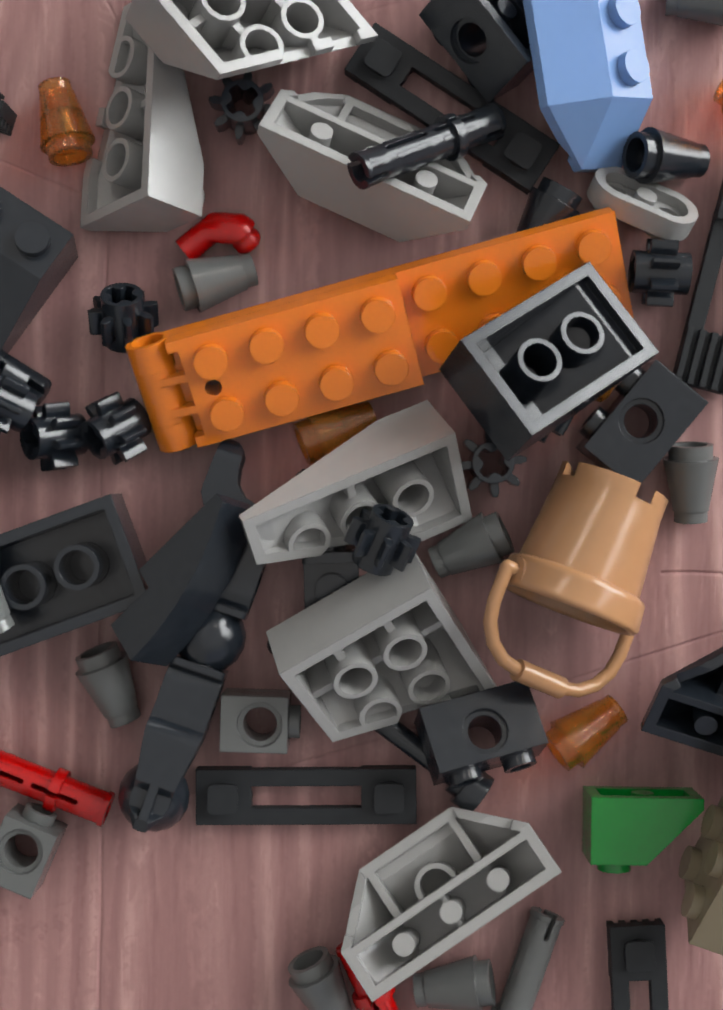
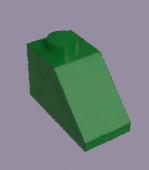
M583 786L582 852L590 865H597L599 871L606 873H627L631 871V865L647 866L704 811V798L692 787Z

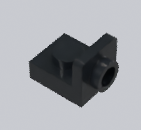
M347 545L330 547L321 556L302 558L305 609L359 578V567L352 559L355 549L347 550Z

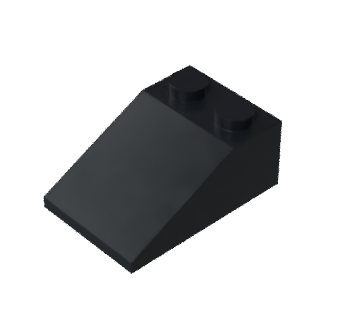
M0 187V364L78 258L73 233L2 187Z
M587 262L462 338L439 370L504 458L509 461L550 434L647 363L659 351L592 264Z

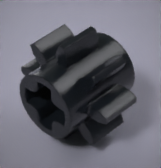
M252 72L245 73L243 79L234 81L229 77L223 78L222 82L225 89L222 92V96L214 95L209 97L211 108L216 111H224V114L219 116L214 122L216 130L220 133L231 127L235 131L238 145L244 143L246 135L257 133L259 123L271 106V104H265V101L269 100L274 94L272 83H265L259 88L254 83ZM242 99L247 105L253 104L255 112L252 115L246 116L241 110L236 111L234 104Z
M647 238L646 251H632L628 270L629 292L642 293L641 304H646V306L673 307L674 295H687L689 293L693 271L691 253L678 252L679 240Z
M115 283L105 287L101 291L100 296L93 297L94 308L87 310L90 335H102V345L118 353H127L125 349L127 343L140 336L154 333V327L159 325L157 301H145L144 291L131 283Z
M6 363L0 370V434L1 432L7 434L9 428L20 432L30 420L37 403V395L30 392L31 387L26 385L30 376Z
M115 392L85 407L91 418L82 422L81 434L86 446L95 457L105 459L110 456L113 464L117 465L122 461L127 462L147 451L148 448L142 438L151 433L152 427L145 408L136 399L128 398L123 401L120 393Z
M68 401L44 403L43 406H36L32 414L33 418H30L26 426L20 431V443L25 456L29 460L40 459L41 471L60 470L78 466L77 455L85 454L88 450L81 434V424L86 421L85 417L80 413L70 414V404Z
M484 431L483 444L477 445L468 439L463 441L464 447L471 454L468 461L461 462L463 470L469 469L473 476L468 483V490L476 489L481 482L487 483L491 497H498V483L506 481L510 485L519 486L520 481L512 472L514 466L526 462L527 457L520 455L507 461L502 455L498 462L504 468L502 473L492 472L483 476L480 473V469L484 463L478 457L481 451L492 453L499 450Z
M376 504L371 512L362 509L359 517H353L344 541L356 546L352 559L359 568L373 575L388 576L394 568L402 572L407 563L412 562L421 543V538L409 534L414 522L406 512L388 504Z

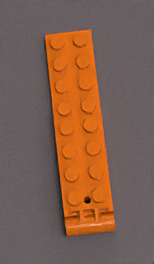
M605 207L166 331L146 334L127 343L125 349L159 450L164 453H173L190 448L195 444L200 448L424 385L422 377L441 372L439 370L462 338L587 262L592 264L632 318L634 316L615 211L610 207ZM210 380L218 381L215 385H210L207 382Z

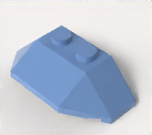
M523 0L539 107L557 142L569 154L567 161L573 172H596L598 168L614 166L622 168V154L625 143L632 133L639 130L653 99L649 76L650 68L646 57L640 18L641 10L638 0Z

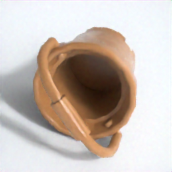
M562 461L555 482L520 552L511 554L508 559L501 562L487 598L483 618L486 645L496 663L510 673L513 681L560 699L563 696L579 698L598 692L615 678L627 657L634 636L639 632L645 605L640 600V595L660 522L669 501L663 494L655 490L649 504L648 501L636 497L641 482L611 470L578 462L574 473L569 462ZM508 590L526 600L581 622L620 634L614 652L605 668L590 680L571 683L561 675L523 659L515 660L508 655L500 641L497 622L505 591Z

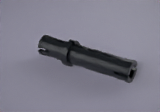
M494 103L486 104L462 115L448 113L439 116L434 121V124L429 125V127L404 134L370 148L352 152L348 156L351 162L347 163L349 175L356 187L365 190L382 181L425 167L438 160H458L467 155L468 150L473 147L501 139L505 135V132L502 131L506 129L505 116L502 110Z

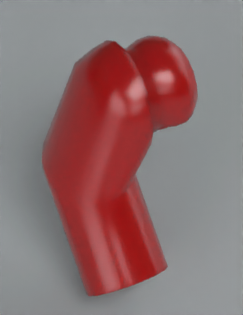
M212 212L192 226L175 242L190 259L199 258L216 243L232 244L238 253L246 254L253 251L259 245L261 237L259 231L254 228V220L246 214Z

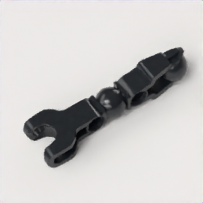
M228 439L219 444L201 489L204 505L216 493L250 504L251 506L255 504L246 498L240 486L242 469L246 458L245 451L239 442ZM247 541L231 579L214 609L191 641L170 662L144 730L139 762L126 773L120 783L118 801L121 812L127 821L132 824V828L145 833L147 831L158 832L169 829L181 820L188 808L190 792L187 780L184 777L208 733L228 674L226 668L238 660L244 649L246 632L242 620L248 618L267 565H256Z

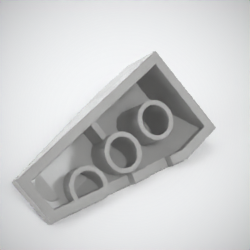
M132 2L123 7L108 70L110 76L116 79L114 91L107 107L99 108L95 126L104 129L97 159L87 158L83 174L80 228L88 231L168 232L202 217L205 200L203 190L204 161L183 69L162 63L125 19Z
M425 400L375 421L239 515L252 557L256 565L321 556L330 547L351 545L345 542L344 538L353 517H359L362 509L371 512L376 504H388L406 512L414 522L409 534L421 538V541L468 522L472 519V513L456 433L431 403Z

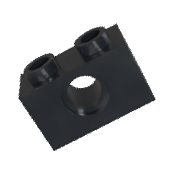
M430 0L419 14L432 31L435 40L447 50L465 73L469 83L480 92L487 103L519 86L534 70L523 0Z
M657 359L646 363L642 368H638L616 384L613 389L620 395L607 411L598 406L578 430L584 438L576 449L598 467L611 470L641 483L709 403ZM631 407L642 409L648 416V429L640 438L629 434L624 425L625 414Z
M518 682L504 684L421 707L414 721L434 786L449 782L452 789L479 782L484 778L482 772L503 766L505 773H514L527 769L537 763L535 757L539 756L549 743L530 687ZM473 727L486 728L494 736L495 746L489 749L475 746L469 739L468 730Z

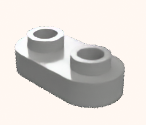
M616 166L598 168L587 189V197L593 204L594 210L610 207L615 211L616 220L623 221L645 231L653 239L682 241L688 237L699 216L696 206L684 195L658 183L640 184L635 178L627 176L623 168Z

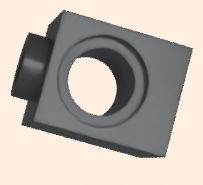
M226 688L222 693L219 752L287 754L290 738H300L301 705H291V690ZM257 707L266 708L275 715L277 726L268 733H258L248 725L247 713Z
M28 802L25 806L18 803L5 815L0 826V887L28 899H31L41 887L68 824L56 819V812L52 813L44 810L41 804ZM17 834H25L32 837L38 846V855L27 856L22 854L16 847L15 836Z

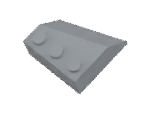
M133 0L125 17L162 63L215 80L373 42L378 37V34L349 0Z
M415 554L411 563H407L404 571L401 572L394 568L388 576L366 573L266 631L279 675L332 742L397 724L403 713L497 687L458 617L417 554Z

